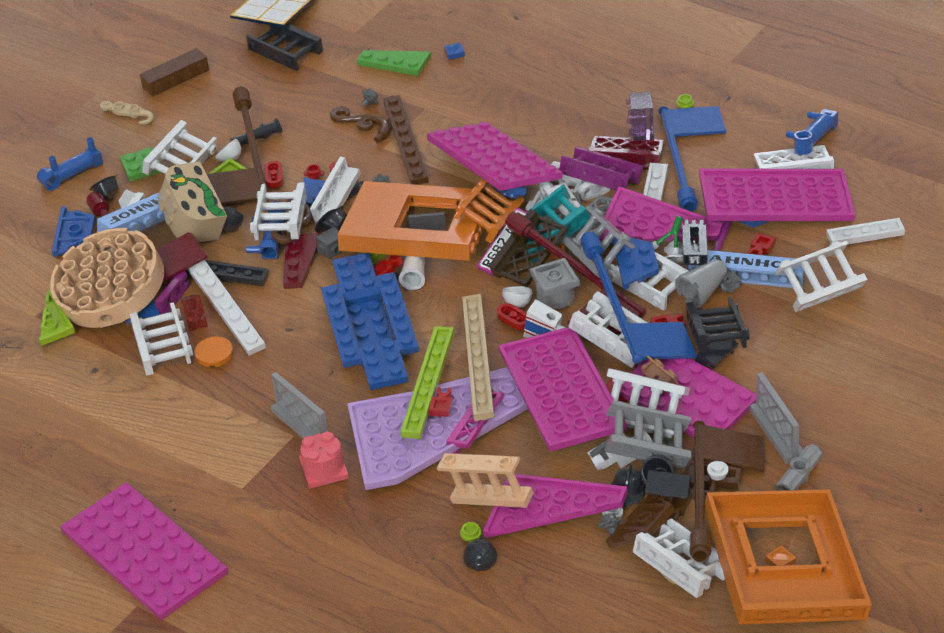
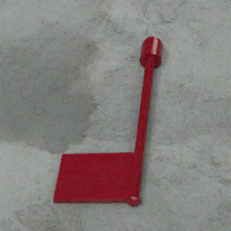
M92 192L87 196V205L95 216L103 217L109 214L110 206L102 194ZM190 232L156 249L164 265L162 283L208 258Z
M513 211L507 216L505 224L510 230L521 238L529 236L559 259L565 258L573 269L601 288L600 293L608 297L601 279L533 230V222L519 212L515 213ZM614 288L622 307L639 318L645 316L646 308L643 309ZM587 304L580 310L585 315L590 313L586 310ZM611 325L606 327L618 336L622 333Z

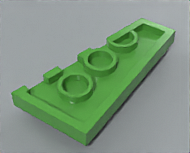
M363 50L357 58V65L419 76L430 60L431 52Z

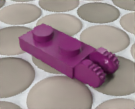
M185 271L174 276V279L155 300L160 315L169 313L171 311L170 303L174 302V305H176L190 286L189 281L185 280L187 277Z

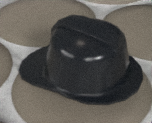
M119 174L96 182L89 190L102 194L104 198L113 199L119 189L116 176Z
M340 206L326 212L316 223L315 232L322 233L332 227L339 231L347 216L343 211L344 207Z
M629 464L628 468L619 469L611 485L627 486L628 494L624 506L637 504L641 501L645 488L642 474L633 469L632 464Z

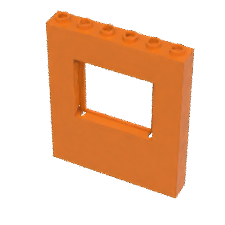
M364 181L337 234L339 251L470 261L472 254H475L476 244H479L480 235L483 234V227L464 214L458 220L454 216L448 231L400 227L410 206L456 209L461 201L463 202L465 197L470 194L472 189ZM484 191L482 192L484 195H486L488 198L494 201L493 197H491ZM478 199L475 200L479 204L490 210L489 206H487ZM471 206L469 207L470 210L487 221V217Z
M830 489L707 493L704 503L705 515L739 625L867 620L872 604ZM808 526L821 563L813 565L757 566L745 528Z

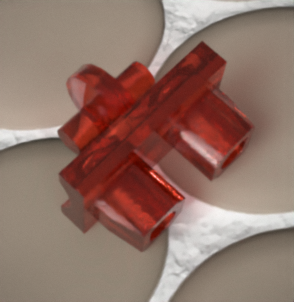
M200 294L181 299L189 331L208 327Z

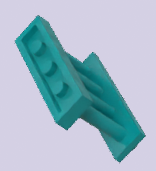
M564 184L531 208L542 217L548 215L552 221L567 226L569 230L565 236L568 237L583 227L590 219V215L583 205L576 209L568 200L571 196ZM561 204L570 212L563 220L553 211ZM539 224L536 230L543 229L544 227ZM561 230L550 231L551 236L558 235ZM547 233L541 234L544 238H548ZM528 239L526 245L533 243L530 239ZM540 245V250H545V248ZM537 247L527 250L528 255L538 252ZM539 257L531 259L532 264L538 261Z

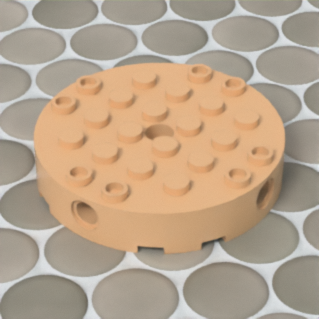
M113 228L94 233L84 238V242L77 247L72 246L62 256V262L55 266L51 276L50 289L52 296L69 320L83 327L103 328L124 322L130 318L129 314L136 311L137 313L140 312L151 302L161 287L164 278V265L153 242L145 234L137 230L135 232L128 231L127 228Z

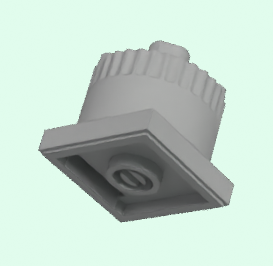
M565 258L530 268V274L536 282L538 301L554 310L572 306L575 299V287L580 286V280Z

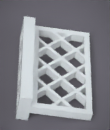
M825 145L812 146V152L802 156L795 153L794 149L754 153V160L758 169H834V159L832 156H829Z

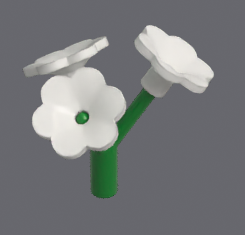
M677 215L671 231L657 242L654 241L653 247L656 250L660 243L673 234L674 240L664 248V252L667 253L665 258L672 262L682 263L683 245L682 242L678 241V232L683 217Z

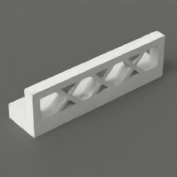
M339 157L310 208L315 223L326 212L343 206L361 174L359 169L348 167L345 157Z

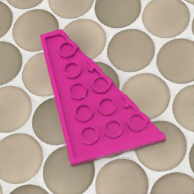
M620 186L605 215V218L621 233L624 232L631 238L644 241H658L671 231L676 215L683 217L678 232V241H682L684 219H688L689 223H692V219H696V223H699V219H703V225H706L707 241H716L723 225L722 222L707 221L705 216ZM607 228L600 236V242H602L604 238L607 236V234L610 232ZM672 234L664 241H673L674 235Z
M515 474L519 486L532 487L534 493L527 508L494 506L483 530L484 537L489 538L622 508L628 494L627 486ZM506 478L504 485L510 486L509 481Z

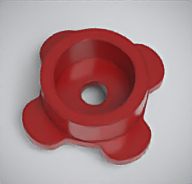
M317 164L307 166L306 171H304V176L316 180L325 174Z

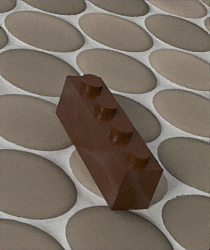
M195 48L140 74L142 88L153 97L209 71L207 56Z

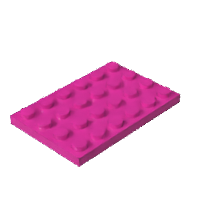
M691 358L658 359L665 366L664 369L666 371L670 369L677 375L676 381L680 386L690 388L688 396L682 395V398H679L676 414L691 417V422L684 433L693 438V423L695 421L701 420L707 426L730 430L750 411V405L756 403L755 393ZM644 360L631 373L647 377L642 373L641 367L650 361ZM625 381L621 386L619 395L625 397V400L630 402L633 389L631 386L632 382ZM644 386L641 389L637 406L649 407L652 391H650L651 387ZM663 391L660 394L656 410L668 412L671 400L670 392Z

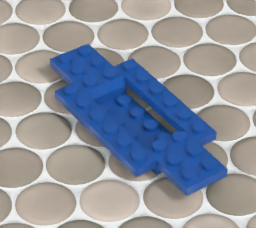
M369 253L332 260L338 284L321 287V293L343 368L361 364L370 390L409 382L402 355L419 352V346L395 273L376 276Z

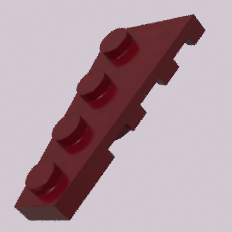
M322 233L299 234V239H293L291 243L286 244L283 277L284 289L303 288L309 274V267L314 262L315 253L318 252L316 237Z

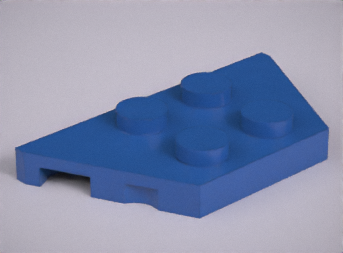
M61 206L52 248L53 257L65 254L72 246L77 247L84 242V238L92 235L96 222L95 215L83 213L79 210L71 212L67 210V207Z
M616 237L612 240L613 246L618 241ZM631 238L630 242L635 245L634 249L624 245L616 255L623 290L628 289L631 283L636 281L641 283L646 278L653 277L659 273L652 242Z

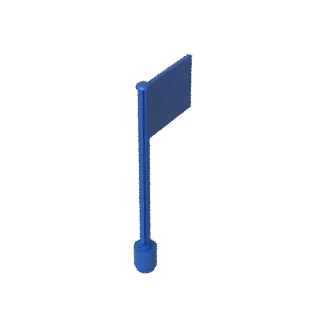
M662 106L658 112L662 118L680 189L677 192L680 208L693 212L697 208L698 201L695 190L687 184L675 137L726 133L719 106L668 109L666 106Z
M594 232L584 233L581 237V246L585 256L594 261L632 355V362L639 364L643 360H648L647 356L652 359L696 358L697 354L683 322H627L601 258L604 249L600 239Z

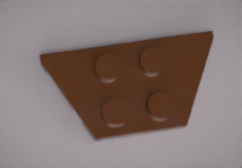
M649 494L605 541L609 547H615L634 542L636 535L641 532L653 536L661 525L667 522L675 510L672 504L665 501L663 497Z

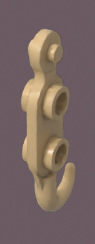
M104 101L100 104L101 110H112L114 114L119 116L123 115L131 118H138L139 116L148 117L147 120L139 121V124L142 125L149 124L154 119V114L151 111L144 110L137 104H128L121 101L114 104L110 101Z

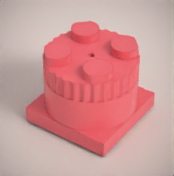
M326 431L322 434L306 436L302 440L301 456H299L309 489L349 479L343 461L341 443L338 438H335L333 433Z

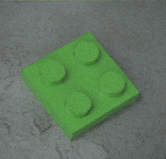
M153 147L120 156L122 166L130 182L162 173L158 170H153L149 175L142 172L143 160L154 149Z

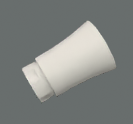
M406 256L403 269L399 275V282L404 288L417 290L424 285V257Z

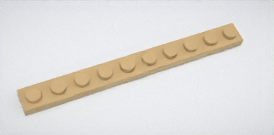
M481 294L462 297L473 416L475 421L495 418L483 302Z

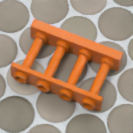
M481 179L477 186L472 189L470 194L456 208L455 211L458 213L455 219L458 220L464 214L475 221L489 233L485 240L491 244L505 225L507 216L516 207L520 208L525 199L518 196L515 201L512 199L510 201L488 186L486 180ZM482 192H486L506 207L503 208L502 206L488 198L486 195H484ZM475 200H480L500 215H495L493 212H491ZM471 206L472 208L480 212L482 215L493 221V223H489L488 221L477 215L475 212L470 210L469 207Z

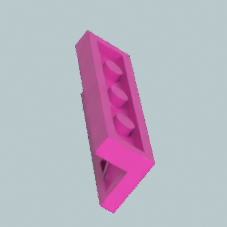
M492 391L494 411L503 399L502 392ZM472 404L446 440L447 445L456 444V447H459L458 450L451 454H459L462 448L469 449L482 427L489 420L475 421ZM477 422L476 426L468 429V423L474 424ZM467 434L469 435L466 441L459 440Z

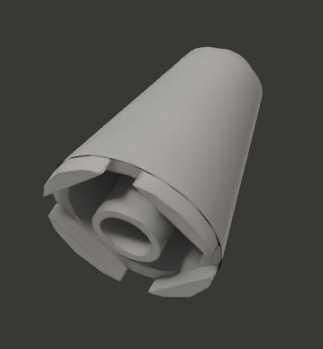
M716 259L679 275L675 279V287L680 296L684 295L686 303L694 302L695 307L700 308L727 275V266L723 261Z

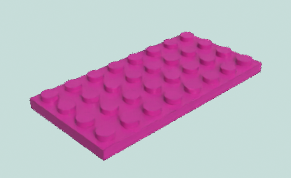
M480 122L476 125L467 124L459 128L450 127L448 130H435L434 132L427 133V140L500 191L562 179L563 172L557 169L556 166L551 165L545 159L536 155V153L528 150L527 147L522 146L507 134L499 131L498 128L493 127L489 122Z
M699 168V179L707 221L855 220V211L844 169Z
M566 327L498 346L499 353L549 452L615 434V417L606 415L608 408L614 400L574 330ZM623 419V431H626L627 424Z
M127 482L60 526L61 531L160 620L166 618L228 574V568Z

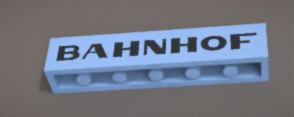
M159 193L98 218L97 232L113 228H127L128 231L133 232L135 230L142 231L164 221L163 211L159 209Z
M707 250V263L716 259L723 261L727 266V270L730 272L735 271L736 275L741 278L738 283L793 288L786 273L777 276L775 272L781 262L788 259L792 261L795 258ZM689 265V271L702 265ZM802 267L794 269L793 272L803 288L805 271Z

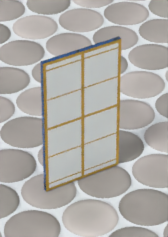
M247 0L230 15V18L284 28L313 0Z

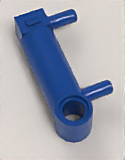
M824 109L820 113L809 111L807 117L815 120L806 129L798 132L788 130L786 137L794 139L795 153L799 155L810 154L812 146L829 130H833L838 125V112Z
M89 137L86 139L88 148L84 149V152L58 165L56 157L50 156L49 163L51 168H42L37 174V180L47 190L52 191L57 189L61 182L91 167L95 168L103 164L101 152L95 147L93 138Z
M267 210L268 213H286V210ZM264 220L262 223L269 224L286 222L284 220ZM264 231L260 246H246V253H260L262 259H278L280 243L272 239V231Z

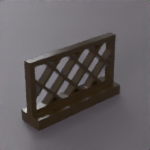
M532 209L524 216L533 222L532 227L535 231L541 222L546 224V228L536 232L540 235L547 233L548 238L546 239L556 246L569 230L567 226L544 218ZM561 230L558 235L551 236L550 231ZM513 232L491 261L489 268L495 277H504L528 287L533 280L530 268L543 265L552 253L547 249L541 251L540 244L537 242L526 245L530 237L525 236L521 238ZM537 247L538 252L528 255V249ZM519 252H525L524 257L515 258ZM539 257V261L536 264L530 265L529 260ZM527 262V267L517 268V264ZM514 265V271L505 272L508 267ZM529 271V275L525 280L519 278V274Z

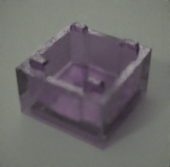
M629 93V98L626 99V105H630V110H628L629 117L627 118V124L631 125L629 136L633 137V141L654 139L651 93Z

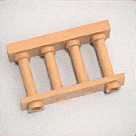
M444 453L437 467L438 471L450 472L456 484L450 496L453 504L527 508L534 493L532 487L519 486L514 474L520 461L519 457ZM459 472H468L473 484L464 483ZM478 473H487L492 485L482 484ZM496 474H506L510 486L501 485Z

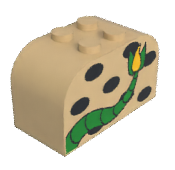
M201 162L171 166L166 172L158 195L159 209L163 211L167 225L170 226L177 238L190 232L197 243L219 239L227 215Z

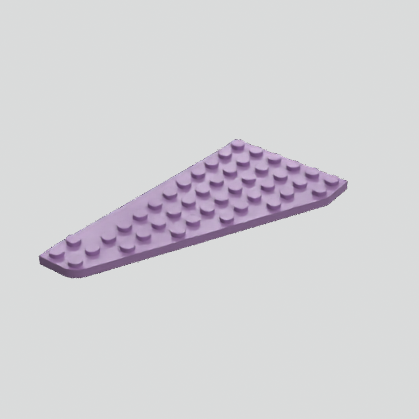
M507 367L490 371L492 391L502 392L503 399L495 408V418H490L476 439L528 409ZM470 377L438 385V387H441L442 393L447 392L448 388L452 390L453 404L450 416L428 415L421 439L401 438L400 433L413 391L347 403L365 490L399 484L442 459L444 453L451 454L459 449V447H456V444L447 445L446 440L472 404ZM477 422L474 424L468 423V429L476 426ZM467 434L459 440L466 441L469 435Z

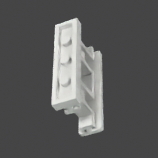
M597 291L586 307V310L590 313L587 315L580 311L573 313L569 328L632 368L635 366V363L632 362V355L628 345L624 343L626 340L623 333L618 336L606 328L611 325L622 332L609 298ZM622 307L628 323H647Z
M673 519L667 520L666 525H661L659 536L656 538L643 532L636 535L633 553L694 597H700L703 595L704 589H709L712 576L715 575L721 580H725L716 549L711 546V555L706 561H695L689 553V536L691 532ZM683 552L691 559L687 561L678 554Z

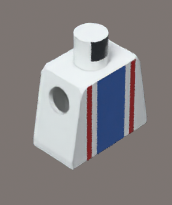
M535 299L526 314L523 337L529 338L566 328L561 326L562 314Z

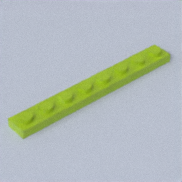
M434 327L400 431L401 438L421 439L429 415L432 396H435L454 336V327Z

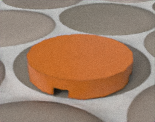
M217 336L202 340L194 350L196 361L204 367H210V365L220 367L230 361L233 356L232 343L226 338Z

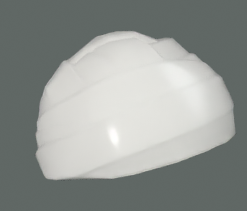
M234 139L215 158L219 162H225L229 158L236 161L241 154L240 142Z
M523 286L507 287L502 291L505 302L518 308L529 304L533 294L531 288Z

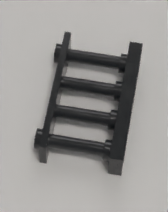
M269 22L270 30L259 38L251 35L246 36L248 50L295 71L299 70L298 59L311 51L319 55L323 52L320 37L288 23L283 25ZM273 35L278 37L270 44L265 42ZM285 40L291 42L282 49L277 47ZM296 46L302 47L294 55L289 53Z
M728 297V307L699 310V308L695 307L694 302L686 303L687 322L699 353H707V345H710L712 342L736 339L740 340L743 348H747V340L750 339L749 329L745 328L739 315L738 305L734 304L732 297Z

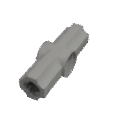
M813 444L806 446L798 457L791 460L790 468L776 484L777 491L797 490L800 485L808 481L810 472L823 456V452L820 451L818 446Z

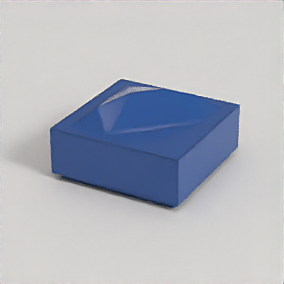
M460 42L444 46L449 60L465 56Z

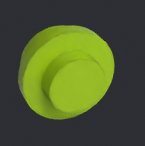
M682 94L678 97L676 104L679 108H691L694 105V100L691 95Z
M467 522L460 530L461 538L468 542L479 539L481 537V528L475 522Z

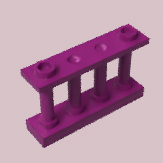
M577 146L575 147L573 158L561 156L559 170L563 172V175L617 191L619 186L627 189L628 182L639 184L643 166Z

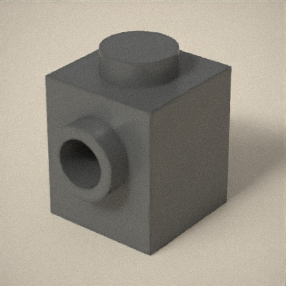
M335 227L316 237L318 252L328 259L343 252L338 249L337 234L339 231Z

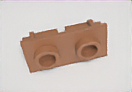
M647 356L650 362L643 364L641 367L642 373L652 379L658 376L656 380L679 385L676 381L678 377L670 369L666 371L664 369L665 366L657 358L653 360Z

